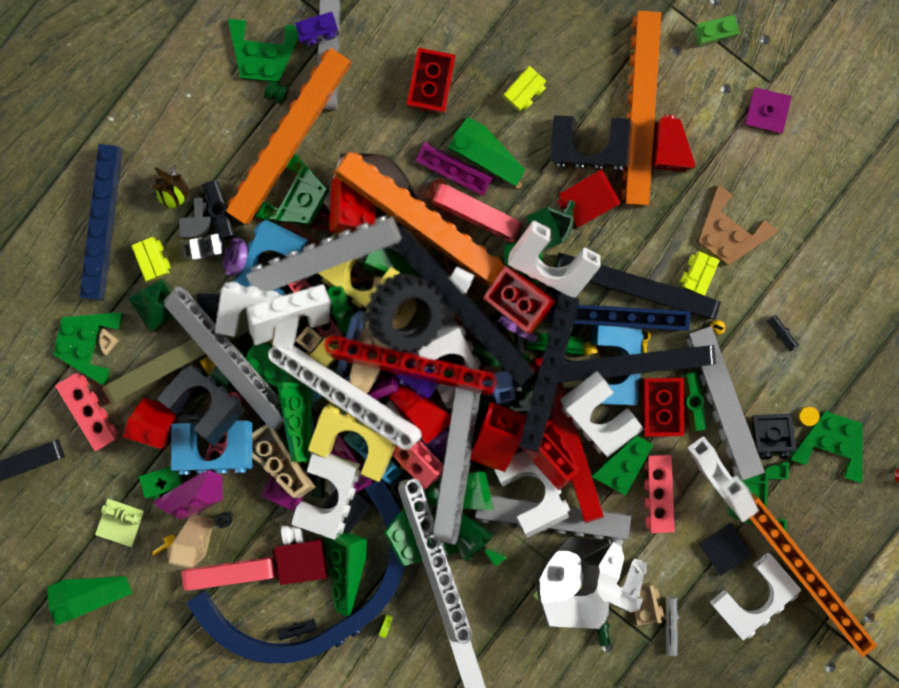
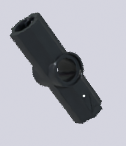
M214 180L202 184L208 204V212L212 217L219 239L222 240L235 236L229 214L226 212L228 207L225 204L219 181ZM221 205L223 208L222 213L215 215L214 208Z

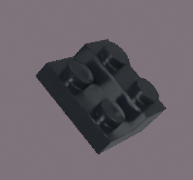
M792 414L752 416L753 441L760 459L767 460L779 455L780 459H787L795 453L796 444Z

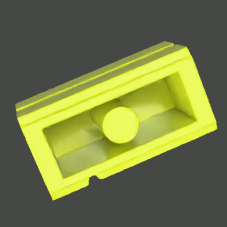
M528 66L503 94V98L518 112L522 109L526 111L533 103L531 99L535 95L539 97L546 89L544 86L546 80L532 67Z
M151 237L131 246L146 282H151L170 274L168 269L171 266L168 259L164 258L161 253L164 249L160 240Z
M699 251L695 255L692 254L688 261V265H690L689 270L683 273L680 280L683 283L681 288L705 296L720 260Z

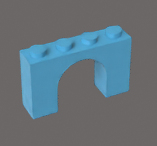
M268 220L263 221L261 224L258 223L254 230V234H256L254 241L251 240L247 247L249 253L240 275L235 277L233 282L240 284V286L251 287L247 274L252 271V267L258 265L259 256L263 251L273 250L285 256L287 253L295 250L299 253L304 250L303 247H305L308 239ZM280 287L272 290L279 295H285L286 290Z
M591 326L590 345L612 346L618 349L622 355L641 353V343L643 341L642 328ZM641 373L622 375L614 383L608 384L614 393L600 404L638 405V400L640 399L638 388Z
M236 421L227 431V447L224 453L213 461H206L198 452L197 431L194 430L195 424H172L171 471H177L178 475H190V471H197V474H201L206 470H215L217 474H226L227 470H234V473H246V469H252V422Z

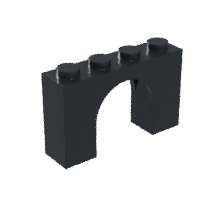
M554 115L550 162L555 164V167L566 168L567 165H574V168L585 169L586 166H593V169L605 170V167H612V170L624 171V168H629L633 121L630 118H611L610 137L607 146L602 152L588 156L579 153L575 146L576 119L573 116Z
M187 364L157 399L179 416L195 397L201 394H211V407L194 427V430L215 446L244 413L245 409L240 406L242 402L236 396H228L229 391L222 385L217 387V382L209 375L204 377L205 372L198 366L193 368Z

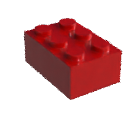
M417 48L407 108L445 115L456 60L455 54Z
M335 176L331 180L329 232L335 234L346 230L353 232L357 230V226L368 223V225L374 224L376 205Z
M506 266L483 297V299L527 333H535L557 303L515 269Z
M642 378L643 436H684L683 378Z

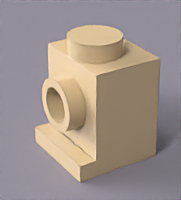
M308 325L295 341L311 353L322 340L320 332Z

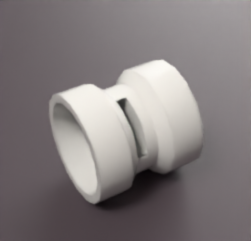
M288 525L281 526L284 545L290 544L294 540L297 543L303 542L302 528L295 525L293 527Z

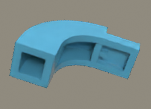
M351 430L343 439L366 460L369 452L368 444L362 435ZM392 457L382 477L390 486L404 473Z

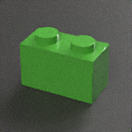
M735 15L699 23L694 28L698 47L735 39L740 34Z

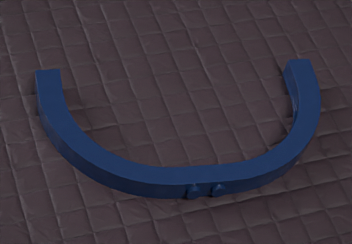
M381 478L379 482L375 480L365 490L378 508L387 529L402 511L389 486ZM389 543L388 567L380 586L373 596L363 606L351 613V616L343 618L314 637L294 643L265 642L241 632L222 615L206 589L191 598L187 605L203 629L215 641L231 652L258 662H297L319 655L334 645L337 648L346 642L345 638L348 636L354 637L362 631L361 628L371 622L389 603L400 583L405 566L401 565Z

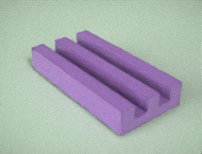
M504 315L498 320L507 329L533 343L538 338L535 333L525 332Z

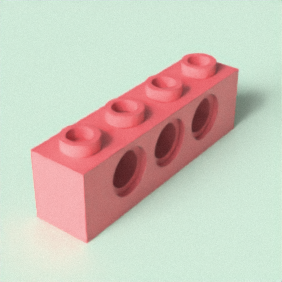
M76 373L58 383L55 387L94 451H99L119 439L117 436L118 430L114 424H110L107 418L109 416L103 407L100 408L97 403L99 401L98 397L93 391L89 390L87 386L89 383L85 376ZM77 390H80L83 394L81 400L75 397ZM87 406H90L93 410L91 416L85 413ZM97 422L103 426L101 433L95 430Z
M420 440L410 449H402L395 445L392 456L415 480L420 482L424 489L434 484L443 474L444 465Z
M650 454L643 463V470L647 473V478L644 479V490H647V498L644 499L645 509H648V517H645V526L649 528L651 533L675 532L672 456L670 454ZM656 469L662 471V476L659 479L653 478V472ZM661 488L663 491L662 496L655 498L654 491ZM657 508H663L664 512L661 517H655L654 515Z

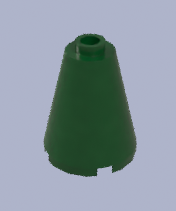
M462 513L455 546L462 558L467 562L473 558L472 554L478 553L494 535Z

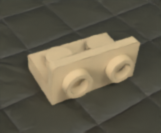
M651 582L642 584L639 596L642 598L640 609L634 611L637 625L652 622L662 623L661 617H664L661 605L658 606L657 598H660L658 588L654 587Z

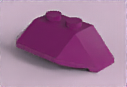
M206 470L154 500V505L178 519L196 516L223 500L222 476Z

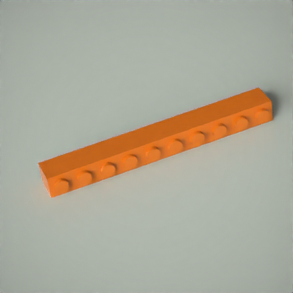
M638 11L636 17L633 16L632 28H635V36L631 37V47H634L633 55H630L629 66L633 68L632 74H629L628 86H631V93H628L627 105H630V112L626 113V118H630L633 121L629 168L622 172V181H625V189L621 190V200H624V205L647 207L650 198L661 12Z
M331 47L322 54L320 65L318 67L315 66L311 71L309 82H305L299 91L301 94L297 100L294 99L290 104L288 115H284L278 124L280 127L277 132H273L269 137L268 142L270 143L267 148H263L258 155L259 160L256 165L253 164L247 172L249 176L239 184L237 195L231 197L227 203L228 209L226 212L244 224H250L353 63Z
M349 152L344 156L333 172V175L393 217L456 265L475 275L474 278L488 288L492 286L505 267L500 258L488 254L485 247L476 245L472 242L470 236L457 231V227L454 224L446 223L441 219L439 213L427 209L424 202L419 199L415 200L410 196L408 190L402 187L399 188L394 184L393 179L381 175L375 166L368 165L362 161L363 158L359 154Z
M753 493L751 496L758 512L749 519L863 658L878 645L762 501Z

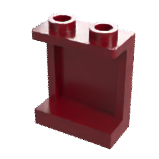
M322 538L286 545L278 544L275 546V550H272L273 561H277L278 569H275L276 580L280 581V585L326 579L328 576Z

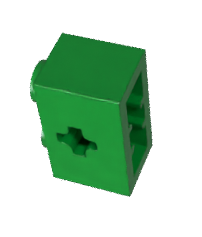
M171 466L138 476L145 499L149 497L152 500L158 499L163 496L162 493L170 492L185 483L183 475H178L177 471H171ZM166 480L167 484L163 486L159 485V482Z

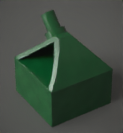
M569 200L562 212L551 207H545L526 216L529 224L535 221L550 229V241L541 252L548 251L567 242L574 224L573 209L576 202Z
M161 278L147 288H141L139 293L129 298L149 332H154L175 319L164 305V299L173 291L166 279Z

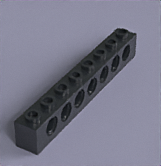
M564 294L559 296L519 444L522 449L540 453L580 304L579 298Z

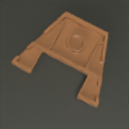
M718 185L698 243L725 264L730 265L776 234L779 230L766 220H763L753 235L748 233L721 212L733 195Z

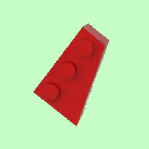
M555 418L547 423L540 453L526 449L522 450L559 491L571 482L580 470L570 449L567 450L563 442L564 437L562 433H559L555 425Z

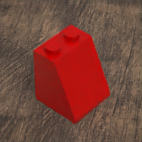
M664 115L655 124L651 169L690 172L695 168L696 164L681 119H675V115Z
M602 169L560 193L557 200L562 210L566 208L569 200L576 202L573 209V226L576 229L621 204Z
M402 385L397 391L388 396L400 416L420 430V439L426 444L451 424V413L432 399L419 396L415 393V390Z
M144 397L129 417L123 437L160 449L169 446L172 439V424L177 423V415L163 403Z
M490 402L472 445L470 459L496 470L506 472L520 444L526 415Z

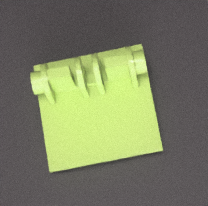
M107 499L106 505L102 507L101 512L103 514L95 535L132 547L144 511Z

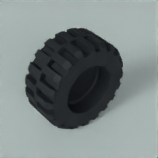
M395 274L394 278L388 277L384 279L385 283H379L376 286L377 290L375 293H371L370 303L367 302L366 305L368 313L365 316L369 322L367 326L375 339L388 348L399 353H411L412 350L417 352L422 349L423 345L427 347L431 343L430 340L437 337L438 329L442 328L443 323L441 321L445 318V312L442 311L445 308L444 301L440 300L442 296L432 284L411 274ZM415 297L417 310L413 320L405 327L395 329L394 314L397 307L404 300Z

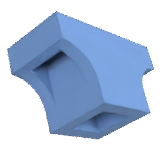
M507 371L493 374L497 380L495 392L484 396L493 397L497 405L516 400L514 392L517 388L521 387ZM486 380L482 383V385L486 388H489L493 385V383L489 380Z

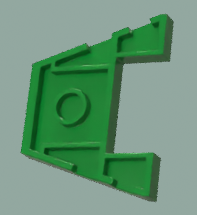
M228 18L240 78L266 82L272 80L280 83L299 39L296 26L285 25L284 44L245 41L246 20Z
M295 153L286 168L297 173V176L280 208L278 209L263 202L256 215L259 219L312 225L329 190Z
M124 313L62 317L53 355L101 385H107L110 368L91 364L100 326L120 330Z
M824 411L819 417L818 422L812 426L808 435L800 442L799 447L789 459L807 465L813 447H817L849 458L843 477L862 483V423Z
M784 461L764 467L765 473L741 480V482L747 487L750 494L754 493L767 508L768 479H788L789 462ZM728 505V516L740 520ZM749 518L744 521L745 523L755 526ZM775 518L786 531L787 520Z
M422 488V489H423V492H424V495H425V497H426L427 503H428V499H427V495H426V490H425L424 488ZM415 502L414 509L417 511L419 505ZM404 508L384 531L402 566L423 561ZM422 521L420 523L421 529L424 528ZM430 539L426 543L428 548L431 546ZM441 542L445 556L459 552L455 544Z

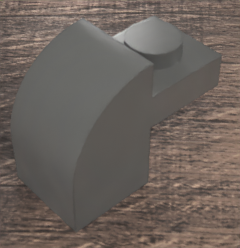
M194 198L195 217L179 218L181 238H199L207 234L211 229L213 221L212 217H205V214H208V204L205 202V199Z
M218 234L182 242L186 261L214 257L222 253V242Z

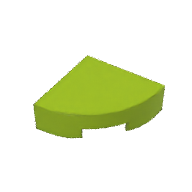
M386 614L379 636L383 638L387 636L393 616Z

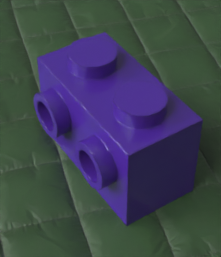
M333 12L295 22L299 39L303 46H312L317 44L318 41L332 40L340 35Z
M408 362L405 365L408 369H413L416 366L413 362ZM425 368L424 371H425L426 373H428V374H431V373H432L431 371H429L428 369ZM401 374L396 375L401 384L406 387L410 385L415 389V393L423 398L431 397L439 386L438 383Z

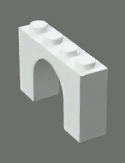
M533 221L510 251L508 265L515 270L522 271L533 279L545 283L548 287L561 291L564 295L576 297L600 268V255L583 247L570 264L564 267L547 266L539 259L538 255L550 241V229Z
M235 282L225 283L221 291L215 333L234 337L239 328L241 310L247 306L277 299L284 295H279L275 291H262L257 287L240 286V284ZM300 315L286 318L276 325L273 340L274 346L287 349L293 348Z
M324 285L247 307L248 325L254 344L257 345L273 340L274 327L282 320L292 316L306 315L311 328L329 323L330 300Z
M455 320L438 329L437 337L435 339L432 338L430 340L431 343L427 347L423 345L422 349L418 351L421 357L434 360L450 353L459 354L464 357L463 367L480 370L479 366H481L477 355L473 356L471 353L474 351L470 340H465L464 336L467 334L463 326H458ZM439 384L437 390L447 409L454 405L456 388Z
M595 372L560 399L564 406L561 409L568 418L570 416L574 418L572 422L579 430L581 428L584 430L583 434L589 442L591 440L595 442L593 445L599 453L603 452L609 457L642 432L644 428L629 408L607 423L594 424L590 422V416L594 408L614 393L598 372Z
M704 436L688 447L699 470L742 522L758 512L747 487L737 476L734 478L730 476L721 463L715 449Z
M524 451L513 456L506 472L494 469L502 486L527 476L535 477L545 485L546 491L543 501L537 507L517 516L527 538L569 518L567 512L570 511L566 500L561 501L559 494L562 493L561 490L558 491Z
M313 453L307 472L326 478L336 486L339 494L338 504L332 508L324 509L301 501L296 507L292 525L334 540L339 534L342 535L345 528L343 520L344 517L348 516L351 506H348L349 500L353 499L356 489L353 487L361 475V471H359L360 464L333 454H329L324 458Z
M766 553L753 564L768 582L770 588L769 599L763 607L753 611L744 610L738 606L725 590L710 601L742 640L751 638L758 627L765 626L770 621L772 615L780 613L785 608L784 605L789 601H794L801 591L799 586L769 553Z

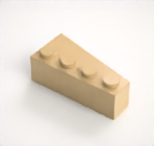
M265 424L252 433V457L293 498H301L316 488L301 462H291L288 441L281 429L273 430Z
M199 515L189 517L173 545L169 546L167 557H170L169 563L190 568L199 563L206 556L214 519Z

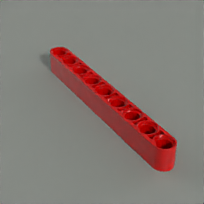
M330 336L324 342L327 355L334 359L484 395H490L496 389V377L488 372L404 352L399 353L392 349L337 336ZM331 344L339 345L338 349L334 351L329 350ZM352 348L358 350L355 355L348 354V351ZM370 353L377 354V357L373 360L367 358ZM393 357L396 359V362L388 364L386 360ZM408 362L416 364L413 369L405 367ZM426 367H433L435 371L428 374L424 371ZM451 371L454 373V376L446 378L444 373ZM471 376L474 380L471 383H466L463 381V378ZM486 380H489L493 383V385L489 388H486L482 385V383Z
M543 357L534 359L538 374ZM558 383L554 397V409H551L550 413L552 419L555 418V425L559 433H562L564 437L563 442L567 450L570 449L580 470L573 478L572 484L586 524L602 519L604 515L577 428L572 422L573 417L570 416L568 418L561 409L564 406L560 399L566 396L563 383Z

